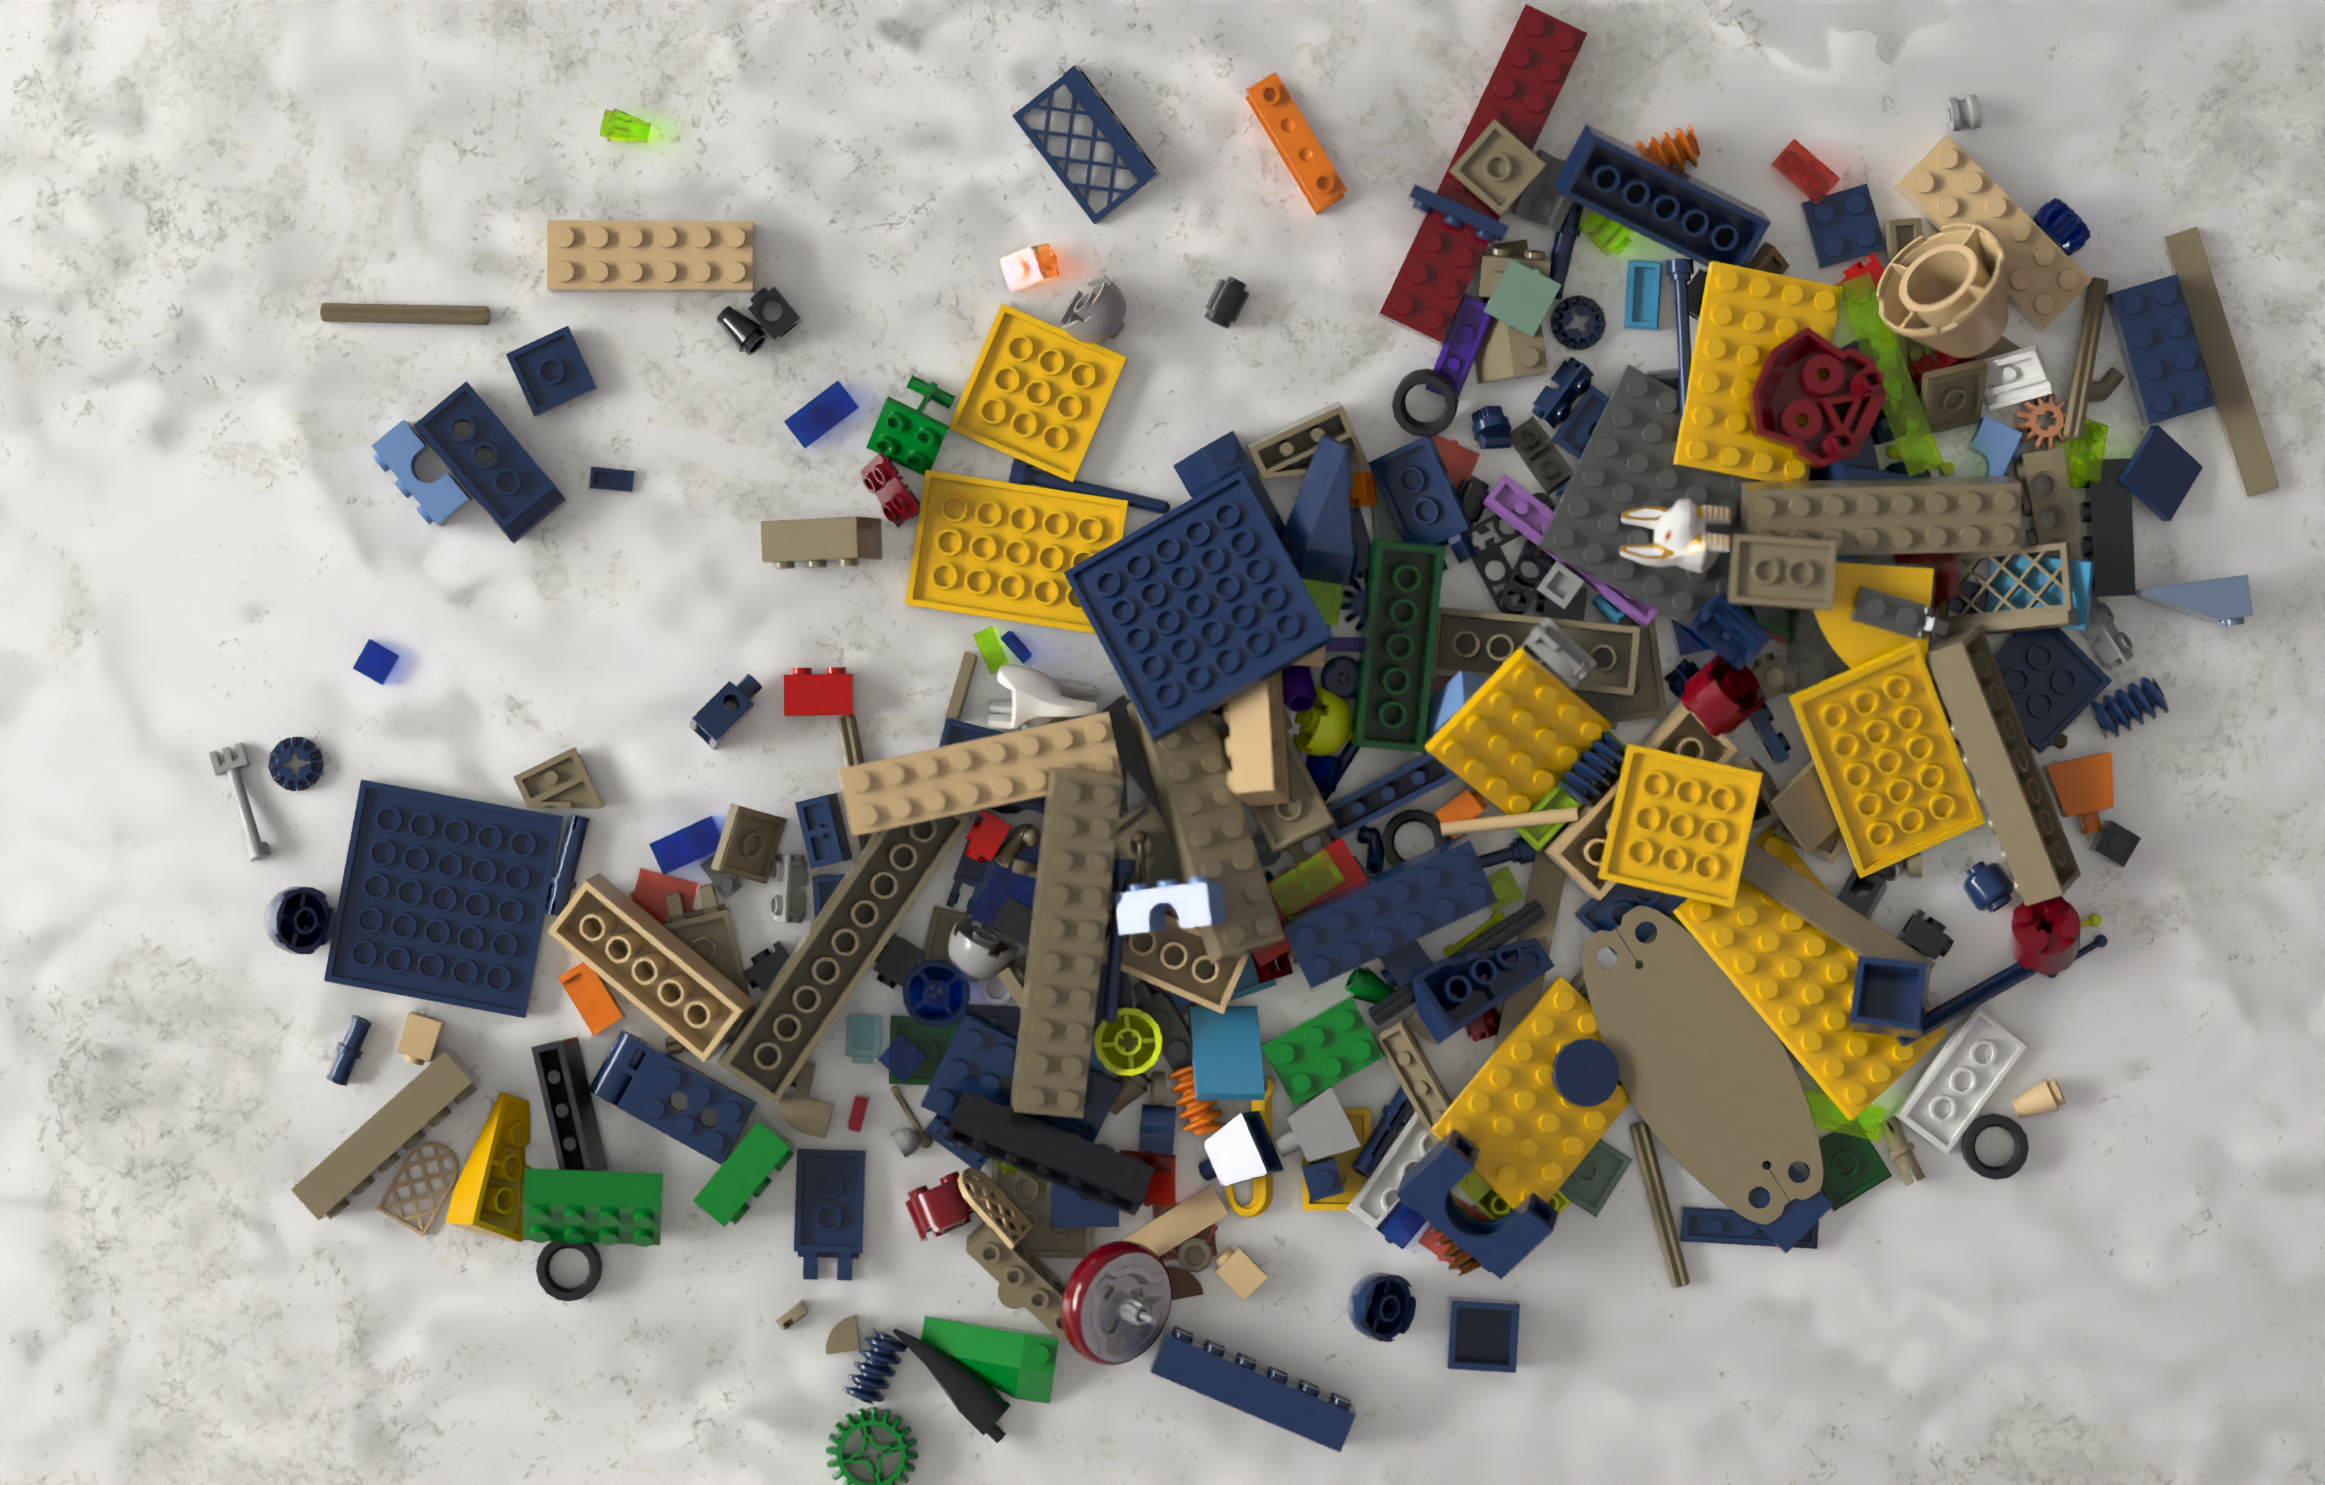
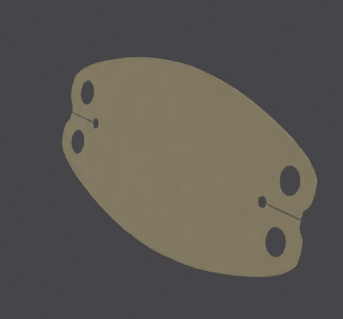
M1640 905L1629 910L1622 917L1621 925L1611 932L1600 930L1589 936L1583 944L1582 965L1585 984L1603 1043L1613 1052L1618 1062L1619 1079L1641 1117L1671 1155L1699 1183L1725 1205L1746 1219L1759 1224L1767 1225L1775 1221L1783 1214L1784 1207L1789 1201L1793 1199L1806 1200L1819 1192L1822 1187L1824 1173L1821 1149L1810 1108L1792 1062L1776 1033L1700 943L1666 915L1655 909ZM1642 922H1651L1657 929V936L1650 943L1640 942L1635 935L1637 926ZM1603 947H1610L1617 954V962L1612 968H1601L1596 962V954ZM1636 961L1643 962L1642 969L1635 968ZM1764 1161L1771 1163L1770 1170L1762 1167ZM1797 1161L1806 1163L1810 1169L1808 1179L1802 1183L1793 1182L1788 1175L1790 1165ZM1756 1187H1763L1770 1194L1769 1204L1761 1209L1753 1207L1749 1202V1193Z

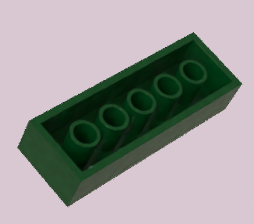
M1372 538L1351 743L1355 746L1424 753L1445 547L1441 545Z

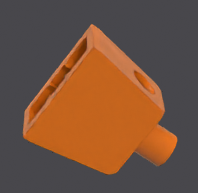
M2111 752L2043 765L2044 774L2061 816L2071 817L2078 815L2082 834L2101 831L2102 827L2098 811L2113 808L2114 805Z

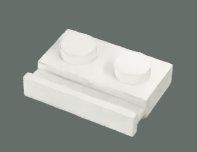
M2038 344L1983 359L1988 365L1984 397L1988 401L1989 411L2052 394L2055 389L2054 383L2050 381V374Z

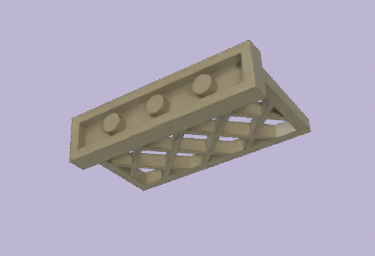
M2067 542L2020 547V551L1969 552L1934 556L1939 620L1949 622L1946 635L1979 624L1982 625L1985 635L2078 626V613L2074 611L2070 549ZM2060 551L2061 565L2052 574L2040 562L2049 552ZM2039 553V555L2035 559L2031 555H2029ZM2016 555H2023L2031 562L2020 578L2007 567ZM1997 557H2006L2003 562L1997 559ZM1989 558L1999 567L1986 581L1974 569L1983 559ZM1974 560L1969 566L1964 562ZM1957 562L1965 569V572L1955 584L1951 583L1945 576V563ZM2036 567L2049 578L2038 593L2025 583ZM2003 571L2016 581L2005 596L1992 586ZM1970 574L1983 584L1972 600L1959 590ZM2061 574H2062V582L2058 579V577H2059ZM2053 583L2063 590L2064 604L2052 606L2042 598ZM1946 585L1951 588L1948 592L1946 591ZM2022 586L2034 598L2026 608L2018 609L2009 600ZM1987 590H1990L2001 600L1992 612H1985L1977 605ZM1956 593L1968 605L1960 615L1948 616L1947 603ZM2038 602L2044 605L2043 607H2035ZM2005 605H2007L2011 609L2001 611ZM1973 608L1978 612L1974 614H1969V612ZM1936 634V637L1942 638L1943 635Z

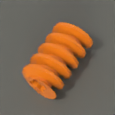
M1690 124L1686 127V135L1680 128H1675L1673 139L1667 132H1663L1660 144L1653 136L1648 138L1647 148L1641 141L1635 142L1636 149L1670 166L1676 164L1682 172L1685 171L1686 160H1689L1694 167H1698L1700 151L1694 130Z
M1193 1064L1178 1068L1168 1075L1169 1080H1179V1084L1171 1089L1172 1093L1183 1094V1097L1175 1102L1176 1106H1186L1187 1108L1179 1115V1118L1191 1121L1183 1128V1132H1192L1194 1136L1221 1129L1226 1125L1224 1122H1215L1223 1114L1222 1110L1211 1109L1219 1100H1196Z

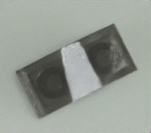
M1531 417L1508 434L1512 439V447L1547 495H1550L1570 480L1574 471L1534 417Z

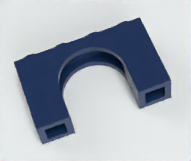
M1453 1128L1402 1177L1396 1195L1405 1206L1414 1209L1423 1216L1434 1229L1440 1230L1449 1237L1460 1250L1466 1251L1475 1258L1486 1271L1492 1272L1499 1279H1502L1553 1232L1559 1213L1534 1192L1525 1198L1512 1212L1499 1219L1482 1220L1465 1213L1456 1204L1451 1189L1474 1168L1480 1149Z

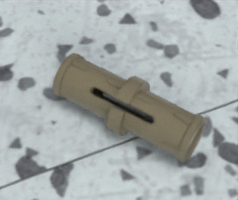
M1893 1116L1888 1119L1893 1133L1890 1131L1886 1120L1878 1123L1877 1126L1880 1128L1890 1149V1152H1888L1890 1159L1894 1158L1905 1182L1904 1184L1908 1186L1914 1183L1909 1171L1910 1168L1917 1181L1926 1176L1923 1174L1912 1151L1915 1148L1913 1143L1908 1142L1898 1118Z

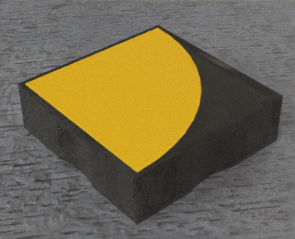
M1836 559L1833 610L1791 609V631L1786 646L1783 693L1796 694L1914 641L1918 644L1925 662V654L1931 649L1932 633L1927 632L1925 639H1915L1852 621L1850 617L1860 586L1926 605L1927 608L1933 609V618L1937 566Z

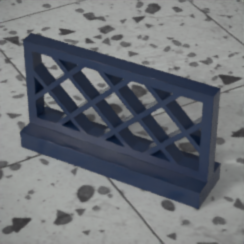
M1074 65L1061 78L1012 115L1094 224H1097L1141 188L1161 175L1080 66ZM1064 84L1073 95L1071 109L1052 107L1054 92ZM1048 98L1047 106L1039 105ZM1077 102L1084 111L1076 110ZM1034 108L1047 110L1044 130L1032 129L1023 117ZM1052 111L1070 113L1068 133L1049 131ZM1075 114L1088 115L1093 121L1092 136L1073 134ZM1097 129L1100 130L1105 138L1097 137ZM1035 133L1044 134L1043 143ZM1049 135L1067 137L1065 157L1052 156L1047 150ZM1072 138L1091 140L1089 160L1070 158ZM1096 141L1107 142L1114 149L1112 164L1094 161ZM1118 155L1125 163V165L1117 164ZM1056 160L1064 161L1063 169L1060 167ZM1069 162L1088 164L1086 184L1073 183L1068 177ZM1093 165L1112 167L1109 187L1091 185ZM1116 169L1130 170L1138 182L1128 190L1114 188ZM1076 187L1085 188L1084 197ZM1090 189L1109 191L1107 206L1097 214L1088 203ZM1114 192L1123 193L1113 201Z

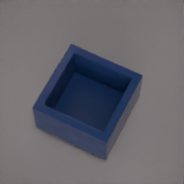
M1858 956L1849 1021L1853 1031L1922 1039L1931 975L1928 964Z
M1449 1297L1445 1364L1447 1369L1516 1373L1519 1302L1515 1300Z

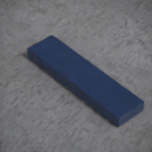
M1682 1206L1680 1241L1777 1247L1752 1221L1732 1209ZM1819 1220L1792 1248L1817 1249Z

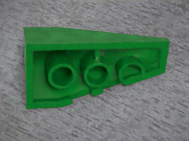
M929 1316L924 1317L922 1341L946 1353L971 1370L988 1385L1015 1399L1050 1404L1059 1342L1055 1335Z

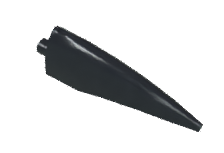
M895 1328L892 1332L927 1366L956 1409L982 1435L987 1433L996 1443L1001 1441L1006 1433L996 1422L1007 1411L1010 1404L980 1377L946 1353Z

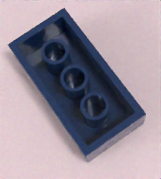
M2177 274L2106 295V302L2143 427L2215 406Z

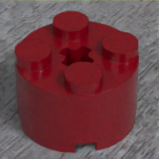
M1719 655L1710 660L1686 682L1685 693L1681 696L1683 706L1688 711L1693 712L1704 724L1706 731L1714 737H1719L1721 734H1730L1762 707L1764 699L1763 696L1759 699L1756 690L1760 687V684L1747 666L1744 665L1741 670L1736 671Z
M2058 896L2025 906L2023 902L2014 909L2011 921V951L2020 966L2027 970L2029 968L2037 970L2039 974L2052 975L2062 972L2072 965L2079 951L2081 928L2080 918L2075 908L2065 901L2062 896Z
M958 1171L940 1178L941 1185L929 1190L927 1185H924L908 1193L910 1200L905 1205L921 1241L928 1240L926 1233L933 1231L935 1236L938 1237L971 1222L969 1215L974 1213L975 1210L961 1194L958 1187ZM965 1183L968 1190L971 1191L970 1185Z

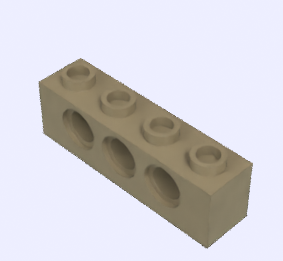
M2063 447L2019 455V462L2014 463L2016 479L2023 482L2025 496H2021V510L2024 517L2029 516L2031 527L2030 530H2026L2028 546L2067 542L2069 543L2070 559L2083 560ZM2039 476L2048 478L2051 483V490L2047 495H2041L2035 489V481ZM2045 510H2051L2057 516V523L2052 529L2044 527L2041 523V515Z
M984 1221L967 1237L966 1252L1064 1343L1067 1338L1062 1326L1061 1306L1066 1284L1020 1241L1010 1249Z

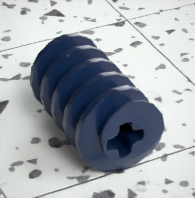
M2146 677L2140 678V688L2134 683L2127 684L2128 695L2122 689L2115 690V700L2109 695L2103 696V706L2097 701L2091 702V713L2105 739H2107L2106 732L2108 731L2115 737H2119L2120 725L2131 731L2132 719H2135L2141 726L2144 725V713H2147L2152 719H2156V707H2159L2165 713L2169 712L2164 694L2154 678H2152V682Z
M1603 731L1601 733L1603 743L1596 740L1591 743L1594 753L1586 750L1583 751L1582 758L1585 763L1575 761L1572 764L1576 774L1570 771H1566L1563 774L1567 784L1560 781L1556 782L1578 804L1591 808L1593 803L1589 795L1593 794L1600 798L1602 797L1598 785L1602 784L1610 787L1612 784L1607 775L1620 776L1616 765L1618 763L1623 765L1626 752L1617 741Z
M871 1328L877 1334L876 1337H865L864 1339L871 1346V1349L859 1350V1353L866 1359L865 1362L853 1363L860 1373L859 1375L848 1374V1378L854 1383V1387L843 1386L842 1390L859 1400L874 1404L873 1401L883 1402L885 1398L878 1389H889L891 1385L884 1376L894 1377L896 1371L889 1364H900L902 1360L895 1351L905 1352L907 1346L900 1339L881 1330Z

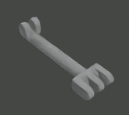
M241 742L235 744L238 758L234 759L230 747L222 748L226 762L221 763L217 751L210 752L209 755L215 775L219 776L227 773L247 840V852L252 862L261 857L271 856V851L267 842H261L240 772L241 768L250 766L244 744Z

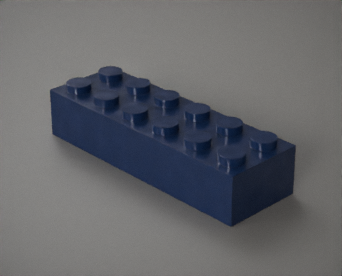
M1588 124L1584 127L1554 182V186L1560 195L1706 267L1709 266V262L1715 261L1746 268L1771 224L1763 211Z
M1463 834L1379 873L1366 881L1279 920L1312 989L1498 902L1470 839L1466 834Z
M1175 1326L1173 1331L1165 1329L1151 1362L1150 1373L1341 1452L1356 1417L1354 1407L1351 1406L1350 1399L1332 1392L1330 1397L1321 1394L1318 1385L1304 1379H1300L1299 1384L1288 1380V1373L1276 1367L1269 1366L1268 1370L1257 1367L1256 1359L1238 1352L1236 1357L1225 1353V1346L1212 1340L1206 1339L1205 1344L1193 1340L1194 1333L1181 1327Z

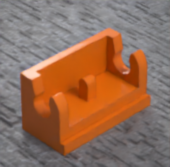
M584 962L558 978L593 1036L626 1016L604 979Z

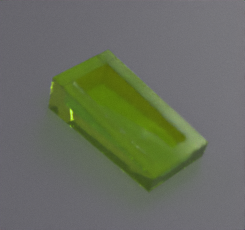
M993 626L973 634L990 675L999 672L1000 666L1009 664Z

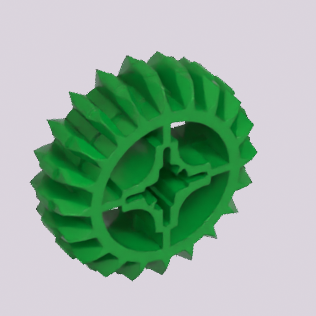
M877 1406L872 1407L871 1417H866V1411L863 1407L858 1409L859 1420H856L851 1413L846 1414L845 1417L849 1426L847 1427L842 1422H837L835 1427L842 1435L831 1433L829 1440L836 1443L837 1446L826 1448L827 1454L837 1456V1458L827 1462L828 1467L839 1466L840 1468L833 1474V1479L837 1480L844 1475L847 1479L842 1485H850L851 1483L855 1485H898L895 1482L896 1479L907 1484L909 1478L903 1473V1470L914 1472L916 1466L907 1462V1459H917L919 1454L916 1451H908V1447H913L917 1444L916 1438L906 1440L904 1437L912 1431L911 1426H906L900 1430L898 1426L903 1421V1417L900 1415L896 1417L893 1423L888 1420L891 1415L890 1409L885 1410L883 1418L877 1417ZM871 1426L886 1429L897 1441H879L875 1437ZM860 1428L863 1445L861 1448L852 1451V1453L844 1455V1446L847 1438ZM869 1440L875 1450H883L882 1455L878 1454L876 1467L870 1456L862 1455L863 1451L866 1452L868 1449ZM900 1451L899 1465L890 1475L884 1477L882 1460L892 1455V1453ZM852 1463L853 1465H866L870 1469L874 1480L864 1479L856 1475L848 1465Z

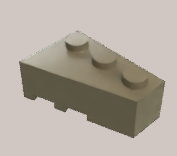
M1339 401L1246 443L1262 479L1306 474L1320 438L1325 434L1350 447L1352 468L1370 467L1343 405Z

